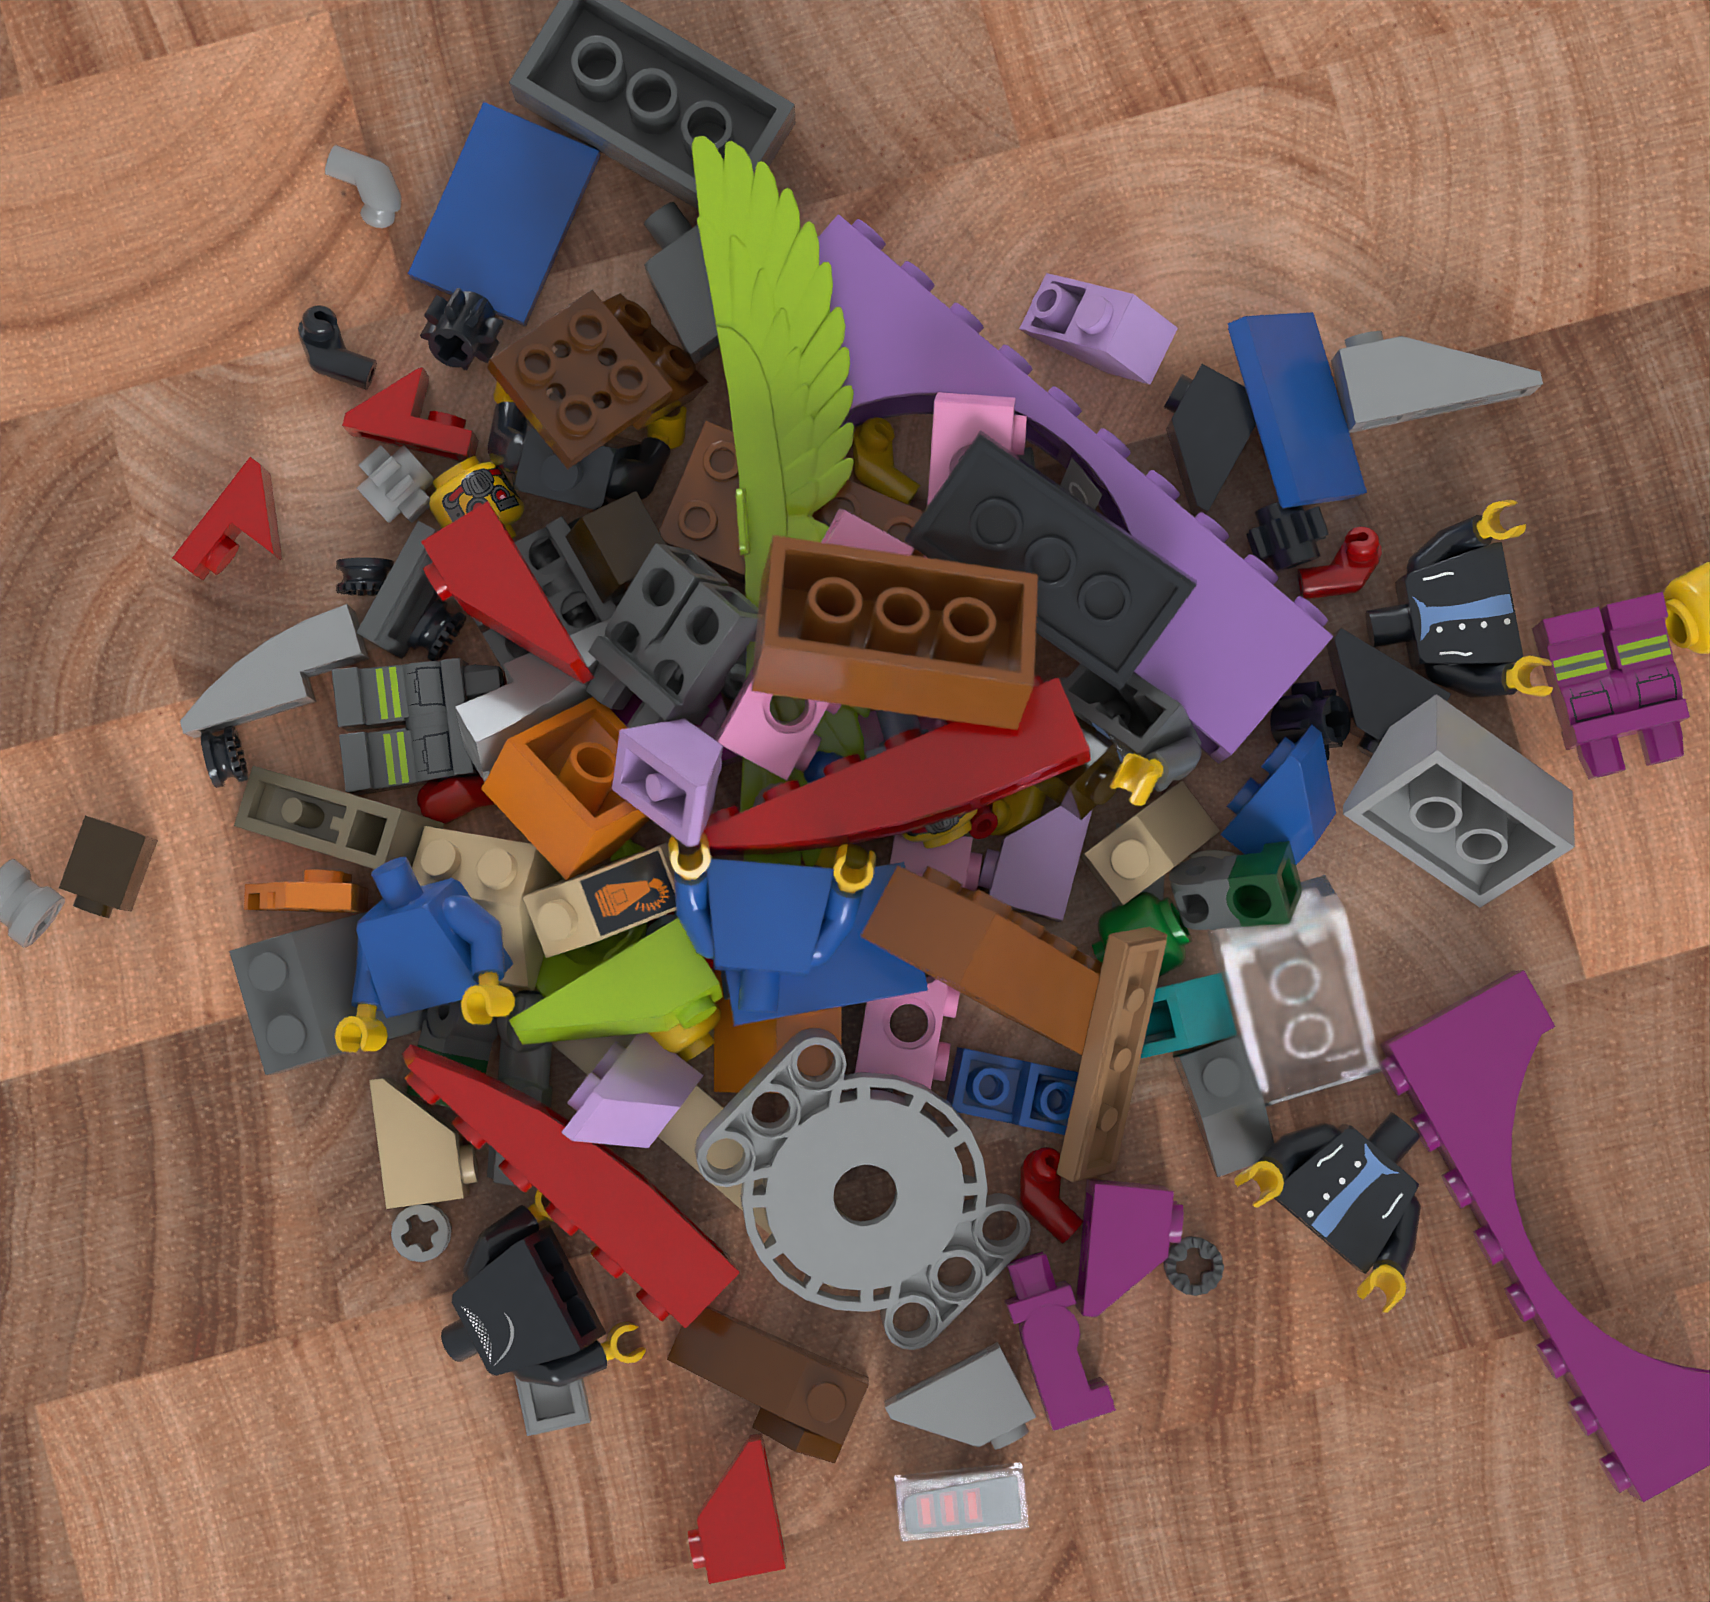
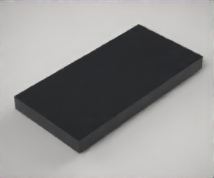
M981 430L904 540V542L930 559L1037 574L1036 633L1118 690L1123 688L1197 586V580Z

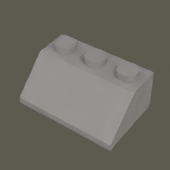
M1437 694L1389 727L1343 804V815L1480 908L1575 847L1573 791Z

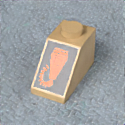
M667 843L593 867L567 881L561 878L523 896L545 957L548 958L600 941L675 911V870L672 868Z

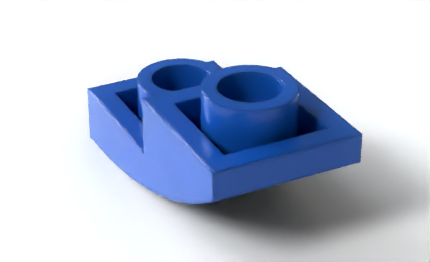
M957 1047L946 1101L958 1113L1065 1135L1079 1072Z

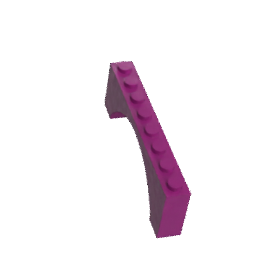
M1511 971L1381 1043L1380 1046L1387 1058L1380 1061L1379 1065L1395 1094L1399 1096L1406 1092L1418 1114L1410 1118L1414 1130L1421 1136L1419 1139L1426 1150L1431 1152L1437 1148L1450 1171L1441 1176L1451 1197L1460 1209L1469 1205L1481 1227L1473 1231V1235L1484 1256L1492 1266L1501 1262L1512 1284L1504 1288L1512 1307L1523 1322L1532 1318L1544 1341L1536 1345L1542 1361L1555 1379L1564 1375L1573 1391L1575 1398L1567 1403L1576 1422L1586 1436L1595 1432L1603 1445L1607 1455L1600 1458L1599 1461L1609 1481L1618 1493L1627 1489L1630 1495L1644 1503L1710 1466V1370L1680 1366L1651 1358L1630 1349L1605 1334L1574 1308L1556 1288L1537 1259L1524 1230L1515 1198L1511 1167L1512 1130L1517 1099L1527 1066L1541 1035L1556 1026L1525 971Z

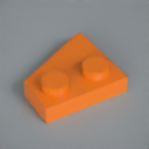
M304 870V882L245 884L244 910L364 913L368 912L369 888L352 884V874L343 873V871Z

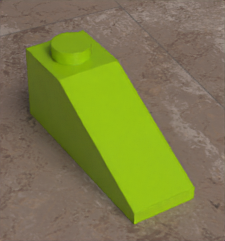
M676 918L509 1019V1022L522 1045L668 1031L678 1024H681L683 1029H687L699 1024L712 1015L717 1009L714 1002L721 999L723 995L716 976L704 957L696 952L679 918Z

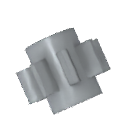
M380 445L358 465L367 474L368 478L357 489L388 523L401 512L413 523L429 508L430 498L424 491L433 484L432 482L435 479L404 445L392 456Z

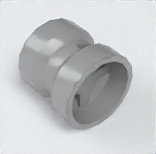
M11 859L0 868V922L7 926L10 938L23 948H27L55 920L65 903V898L49 886L39 887L31 880L30 870L17 860Z

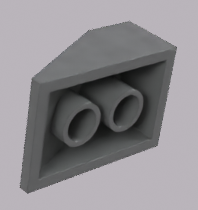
M367 912L293 931L229 951L265 1075L280 1074L349 1053L343 1052L338 1048L335 1032L338 1024L344 1018L356 1016L357 1008L351 1005L357 961L358 934L356 928L357 922ZM428 1008L386 1018L382 1010L376 1011V1019H379L385 1025L388 1035L387 1041L421 1031L423 1020H426Z

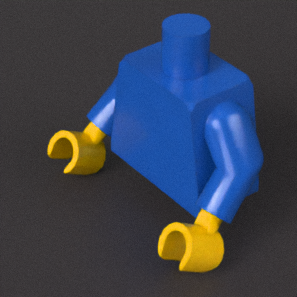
M704 833L700 839V849L692 855H683L678 852L677 838L671 836L668 848L672 868L675 870L676 914L696 952L705 958L713 959L714 970L741 972L738 1010L778 1013L780 976L806 977L809 974L810 967H818L828 963L853 929L864 888L870 884L873 878L875 867L874 852H869L868 862L864 867L853 869L844 863L848 846L844 844L836 852L834 869L710 859L709 844Z
M399 857L377 867L371 875L383 899L357 922V961L351 1005L357 1008L356 1016L344 1018L338 1024L335 1032L338 1048L343 1052H357L360 1046L362 1051L375 1052L381 1049L386 1044L388 1037L385 1025L379 1019H376V1011L381 1010L386 1018L462 1000L463 1016L471 1024H490L493 1016H507L515 1006V998L507 987L499 986V981L505 977V972L513 965V962L503 947L502 927L499 920L476 903L460 881L450 878L420 886L407 857Z

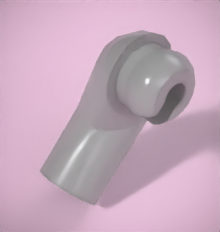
M334 145L326 162L325 175L357 186L360 198L364 203L360 214L365 223L376 228H386L392 225L395 219V212L401 208L402 196L389 167L381 161Z

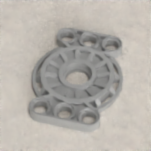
M809 1028L801 1030L771 1058L701 1131L696 1139L694 1150L699 1171L707 1181L716 1186L730 1187L742 1184L741 1203L747 1234L760 1261L782 1285L807 1301L834 1310L860 1312L880 1310L885 1333L893 1344L902 1349L909 1350L923 1348L931 1343L1023 1250L1029 1241L1031 1232L1029 1219L1017 1199L1002 1193L987 1195L988 1187L983 1156L968 1124L948 1101L923 1084L894 1074L859 1072L845 1075L846 1059L841 1044L836 1037L825 1029ZM823 1045L833 1053V1063L829 1070L822 1075L808 1076L797 1067L800 1053L808 1046ZM870 1087L893 1088L908 1094L902 1097L887 1091L870 1090ZM854 1088L851 1091L841 1092L842 1090ZM771 1091L785 1096L789 1103L785 1115L778 1121L771 1123L761 1122L752 1114L753 1103L761 1094ZM925 1102L944 1113L954 1126L942 1127L932 1114L923 1108ZM728 1138L739 1142L744 1149L743 1156L739 1163L732 1168H716L706 1159L708 1149L717 1140ZM963 1142L966 1143L972 1156L975 1177L963 1174L962 1165L954 1149ZM864 1164L878 1166L887 1171L895 1183V1197L889 1209L881 1216L867 1221H854L842 1215L836 1208L833 1199L835 1185L842 1174L852 1167ZM763 1178L762 1184L753 1188L754 1180ZM974 1195V1199L964 1201V1196ZM753 1208H765L768 1225L772 1231V1234L765 1243H763L756 1228ZM997 1211H1008L1014 1214L1017 1219L1016 1229L1012 1235L999 1241L985 1237L982 1228L986 1218ZM784 1253L795 1267L806 1273L804 1282L785 1271L775 1258ZM956 1256L964 1257L972 1263L971 1275L960 1285H945L937 1277L939 1267L949 1258ZM822 1283L840 1289L858 1290L859 1297L834 1295L819 1289ZM884 1288L883 1294L873 1296V1289ZM914 1302L925 1306L928 1310L927 1320L917 1330L902 1331L893 1324L894 1314L903 1304Z

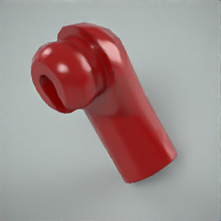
M481 775L447 778L441 782H429L419 790L417 795V804L421 809V814L424 817L445 824L458 819L478 807L496 805L481 789L485 783Z
M1043 1147L1030 1152L1021 1166L1020 1203L1032 1217L1063 1244L1081 1226L1083 1220L1060 1199L1061 1176L1057 1174L1061 1154L1054 1148Z

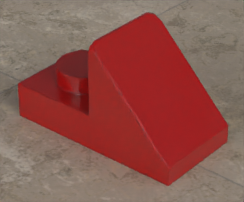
M423 367L412 371L346 412L342 426L350 436L400 448L404 445L408 450L458 462L475 456L479 443L474 432L465 429L466 420L461 417L439 411H429L427 420L420 418L429 384V375Z
M249 457L172 557V559L202 581L210 572L218 575L232 561L239 549V544L235 542V539L241 531L279 560H282L271 475L252 457Z

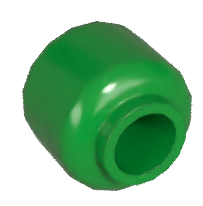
M1142 892L1122 906L1117 905L1100 915L1098 932L1101 940L1093 943L1092 948L1097 960L1103 963L1109 934L1152 927L1167 934V942L1159 977L1184 963L1186 958L1185 945L1192 942L1191 934L1188 928L1181 923L1178 909L1169 897L1160 900L1152 893Z

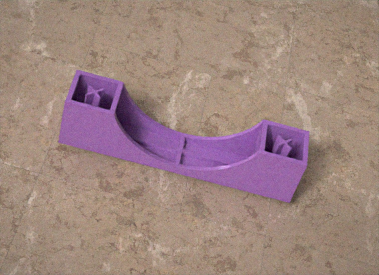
M838 214L818 239L820 265L823 262H829L832 266L833 290L830 313L836 307H841L843 310L846 327L844 342L840 349L847 347L850 355L849 374L842 387L851 385L854 395L849 413L840 428L847 423H852L854 427H857L873 417L884 419L911 414H934V401L937 392L1016 398L1014 415L1027 416L1025 440L1042 449L1066 469L1073 458L1101 492L1102 496L1098 507L1104 517L1197 580V586L1134 673L1182 704L1201 741V749L1219 764L1231 756L1332 639L1333 635L1323 628L1328 622L1325 615L1303 597L1298 596L1293 602L1277 589L1274 584L1279 579L1278 576L1260 559L1249 554L1243 560L1225 544L1229 535L1216 521L1202 512H1199L1194 518L1176 502L1180 493L1163 476L1153 470H1150L1145 476L1126 460L1131 454L1130 450L1115 435L1104 428H1101L1097 434L1077 418L1082 410L1067 394L1055 386H1052L1048 392L1045 391L1028 376L1033 369L1019 353L1005 344L999 350L991 345L979 334L984 327L971 312L956 302L950 308L943 304L931 293V290L935 287L934 283L918 267L909 261H905L900 267L881 250L886 246V243L870 226L859 219L851 225Z

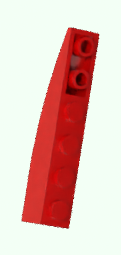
M1034 676V686L1017 730L946 719L947 725L923 735L920 728L909 729L886 740L883 743L886 751L863 761L859 754L840 758L823 768L825 777L802 787L798 780L777 785L762 794L765 803L740 813L738 806H731L710 814L703 833L708 840L710 856L779 854L838 847L844 844L849 845L906 833L972 812L1091 761L1090 748L1059 678L1056 677L1044 683L1041 676ZM700 842L698 845H695L698 850L701 847Z
M412 1044L402 1053L407 1067L411 1070L405 1077L407 1083L429 1104L434 1105L441 1098L454 1110L458 1116L452 1121V1124L477 1149H480L488 1142L505 1159L498 1167L520 1190L526 1193L532 1186L538 1189L550 1201L544 1210L567 1234L573 1236L580 1229L596 1244L590 1251L591 1255L607 1272L616 1279L626 1272L642 1288L635 1294L636 1297L660 1321L663 1322L669 1315H672L686 1329L740 1273L730 1256L637 1168L605 1144L571 1141L561 1132L570 1122L566 1117L537 1099L464 1064Z

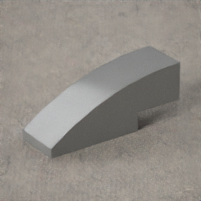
M346 604L308 618L270 638L236 662L201 695L180 720L183 734L198 738L201 737L203 732L210 731L215 733L224 730V727L238 726L316 702L310 677L332 671V669H339L369 660L364 638L356 633L360 625L355 610Z
M610 618L570 635L593 675L600 662L588 650L597 636L604 637ZM530 652L504 664L507 685L456 706L455 710L463 746L484 782L507 739L593 697L586 691L590 681L582 684Z

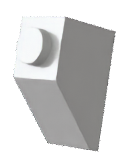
M998 1342L884 1401L885 1409L892 1420L976 1447L991 1441L995 1450L1005 1447L1029 1433L1025 1423L1036 1418Z

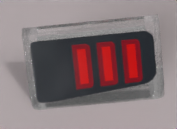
M1021 1462L894 1476L901 1542L1029 1528L1024 1470Z

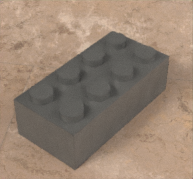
M559 0L509 81L517 103L697 210L699 209L692 143L695 137L705 136L714 143L723 160L726 142L733 141L744 148L751 159L753 173L755 174L758 162L763 161L768 167L771 165L796 124L794 103L620 0Z

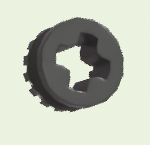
M1189 1236L1182 1238L1180 1243H1174L1170 1246L1168 1258L1164 1261V1270L1167 1279L1176 1289L1186 1295L1198 1296L1207 1294L1217 1287L1218 1282L1223 1277L1224 1264L1222 1255L1215 1245L1201 1237ZM1192 1247L1198 1249L1200 1257L1211 1260V1270L1201 1272L1200 1283L1190 1284L1188 1275L1176 1271V1261L1185 1260L1187 1258V1249Z

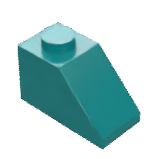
M1222 973L1156 988L1141 1058L1188 1049L1237 1035Z

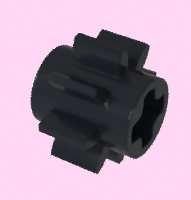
M456 288L449 301L437 295L434 297L424 314L428 322L422 330L420 337L428 341L429 349L438 361L450 367H462L463 370H468L475 357L485 363L489 362L499 345L496 337L504 323L503 320L495 318L494 308L488 299L478 293L462 291L461 288Z
M1278 501L1254 512L1259 527L1250 529L1249 533L1246 534L1255 557L1261 561L1271 558L1275 572L1285 571L1321 557L1316 542L1325 539L1329 532L1320 506L1305 511L1303 506L1282 508Z
M1319 681L1292 684V695L1282 696L1272 710L1270 718L1272 735L1277 744L1284 737H1287L1295 744L1306 730L1313 725L1322 733L1326 759L1329 760V748L1342 747L1343 741L1349 734L1351 717L1348 706L1340 696L1336 695L1337 691L1335 688L1322 690Z

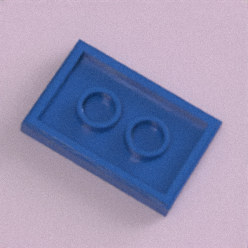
M483 102L410 267L409 277L451 296L456 288H461L462 291L478 293L488 299L496 315L526 327L601 156L599 150Z
M1314 313L1244 316L1228 323V331L1280 506L1288 508L1348 500L1367 493Z
M905 862L874 867L873 878L870 884L864 888L854 927L828 963L818 967H810L809 974L806 977L780 976L778 1013L738 1010L741 972L724 971L734 1026L927 991L928 986L924 972L860 937L897 865L906 869Z

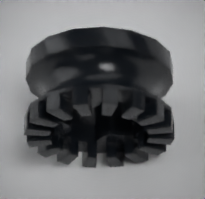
M344 558L336 560V569L343 573L342 582L336 584V592L342 595L348 594L353 596L357 595L358 590V596H363L364 590H367L368 596L377 595L387 578L388 572L391 571L394 561L383 558Z
M441 598L437 599L425 612L408 641V646L414 650L419 647L425 648L428 651L427 658L430 661H438L442 658L449 648L445 643L453 644L454 640L450 636L457 637L467 619V616L461 612L450 614L446 609L447 602L442 601Z
M233 725L224 727V733L220 736H214L210 731L201 733V746L205 764L215 788L225 786V781L230 777H235L238 782L247 781L248 779L245 758L239 759V756L245 755L244 750L237 751L236 749L241 747L242 744L238 732Z

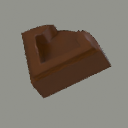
M760 1408L752 1428L794 1452L832 1463L836 1462L843 1446L763 1408Z

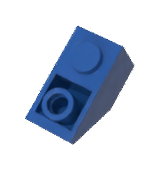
M1313 725L1306 730L1295 744L1287 737H1284L1261 765L1269 773L1265 779L1259 784L1250 777L1227 804L1226 807L1234 812L1235 815L1220 835L1242 853H1261L1264 844L1290 841L1297 865L1317 843L1336 815L1322 733Z

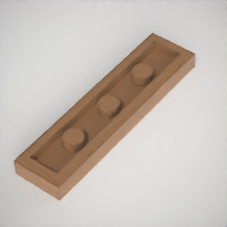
M1152 927L1109 934L1057 1169L1058 1175L1073 1183L1112 1173L1116 1169L1167 942V934Z

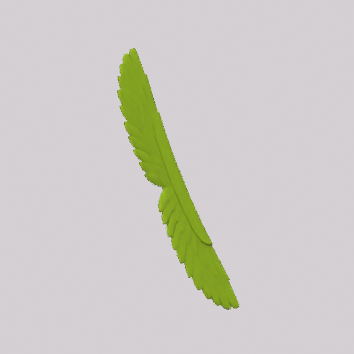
M698 136L694 138L692 143L699 209L697 223L729 393L739 473L736 503L740 554L744 555L746 598L759 608L761 579L773 535L821 542L829 527L814 520L812 514L832 500L851 477L854 460L852 458L843 459L852 446L854 425L847 423L840 428L849 413L854 395L851 385L842 387L849 374L850 355L847 347L840 349L844 342L846 327L843 310L841 307H836L830 313L833 290L832 266L829 262H823L821 265L819 263V239L814 224L808 221L801 229L800 212L792 190L784 189L779 198L775 177L766 163L763 161L758 162L754 174L751 159L744 148L733 141L726 142L723 160L714 143L705 136ZM752 641L747 645L745 680L754 665L756 642ZM773 695L770 701L772 717L783 722L798 718L805 707V699ZM841 705L835 715L825 710L813 732L821 737L817 751L834 752L843 757L859 754L863 761L865 759L864 737L857 713L867 718L870 715V708ZM743 757L740 813L753 808L755 797L758 796L762 789L772 783L777 784L778 782L785 783L798 780L801 787L809 783L805 780L803 772L796 768L793 769L788 780H785ZM821 849L779 854L744 855V861L801 866L802 856L805 865L813 867L817 862Z

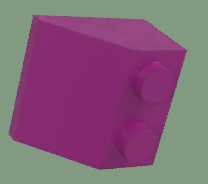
M1086 1179L1076 1289L1077 1304H1075V1307L1083 1316L1097 1317L1168 1258L1169 1243H1180L1184 1207L1183 1204L1173 1201L1174 1191L1162 1185Z

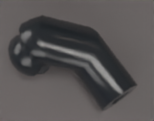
M321 305L308 308L303 314L302 321L299 323L298 334L310 367L319 374L367 390L373 380L377 361L346 350L337 324L336 314L330 308Z

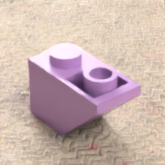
M1046 273L1019 329L1025 334L1105 373L1150 385L1178 328L1132 293Z
M648 1033L637 1034L627 1048H624L615 1041L567 1104L577 1112L561 1133L571 1141L649 1148L703 1075L675 1053L662 1048Z

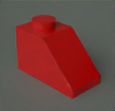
M763 1433L753 1434L748 1437L699 1510L697 1516L698 1528L688 1530V1541L694 1569L706 1567L709 1584L786 1569L787 1558Z

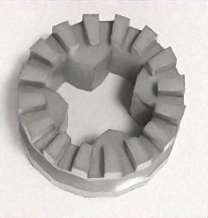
M429 1203L412 1205L405 1208L397 1215L392 1224L391 1238L394 1247L401 1256L410 1261L425 1262L436 1258L446 1250L451 1240L452 1227L448 1219L449 1217L441 1208ZM418 1214L423 1222L433 1219L438 1226L439 1231L431 1236L433 1247L429 1250H425L420 1243L409 1245L407 1240H405V1234L412 1229L409 1218L413 1215Z

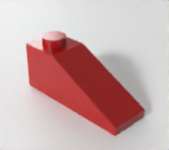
M488 501L421 541L432 560V563L425 566L423 570L442 601L453 596L469 616L580 683L585 684L594 678L517 545Z

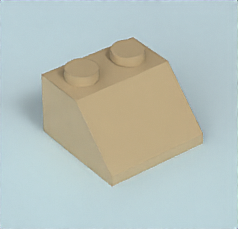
M424 826L412 866L420 886L450 878L460 881L470 897L499 920L501 924L503 947L509 954L513 965L505 972V977L499 981V984L534 991L544 951L523 896L563 878L562 875L533 844Z

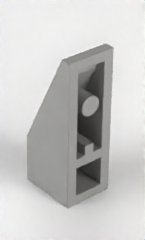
M1382 331L1366 332L1345 339L1346 348L1339 349L1331 360L1339 400L1349 433L1529 396L1543 385L1540 371L1404 336L1384 340Z

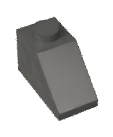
M1241 1035L1221 1039L1173 1056L1216 1177L1256 1164L1275 1143L1264 1099Z

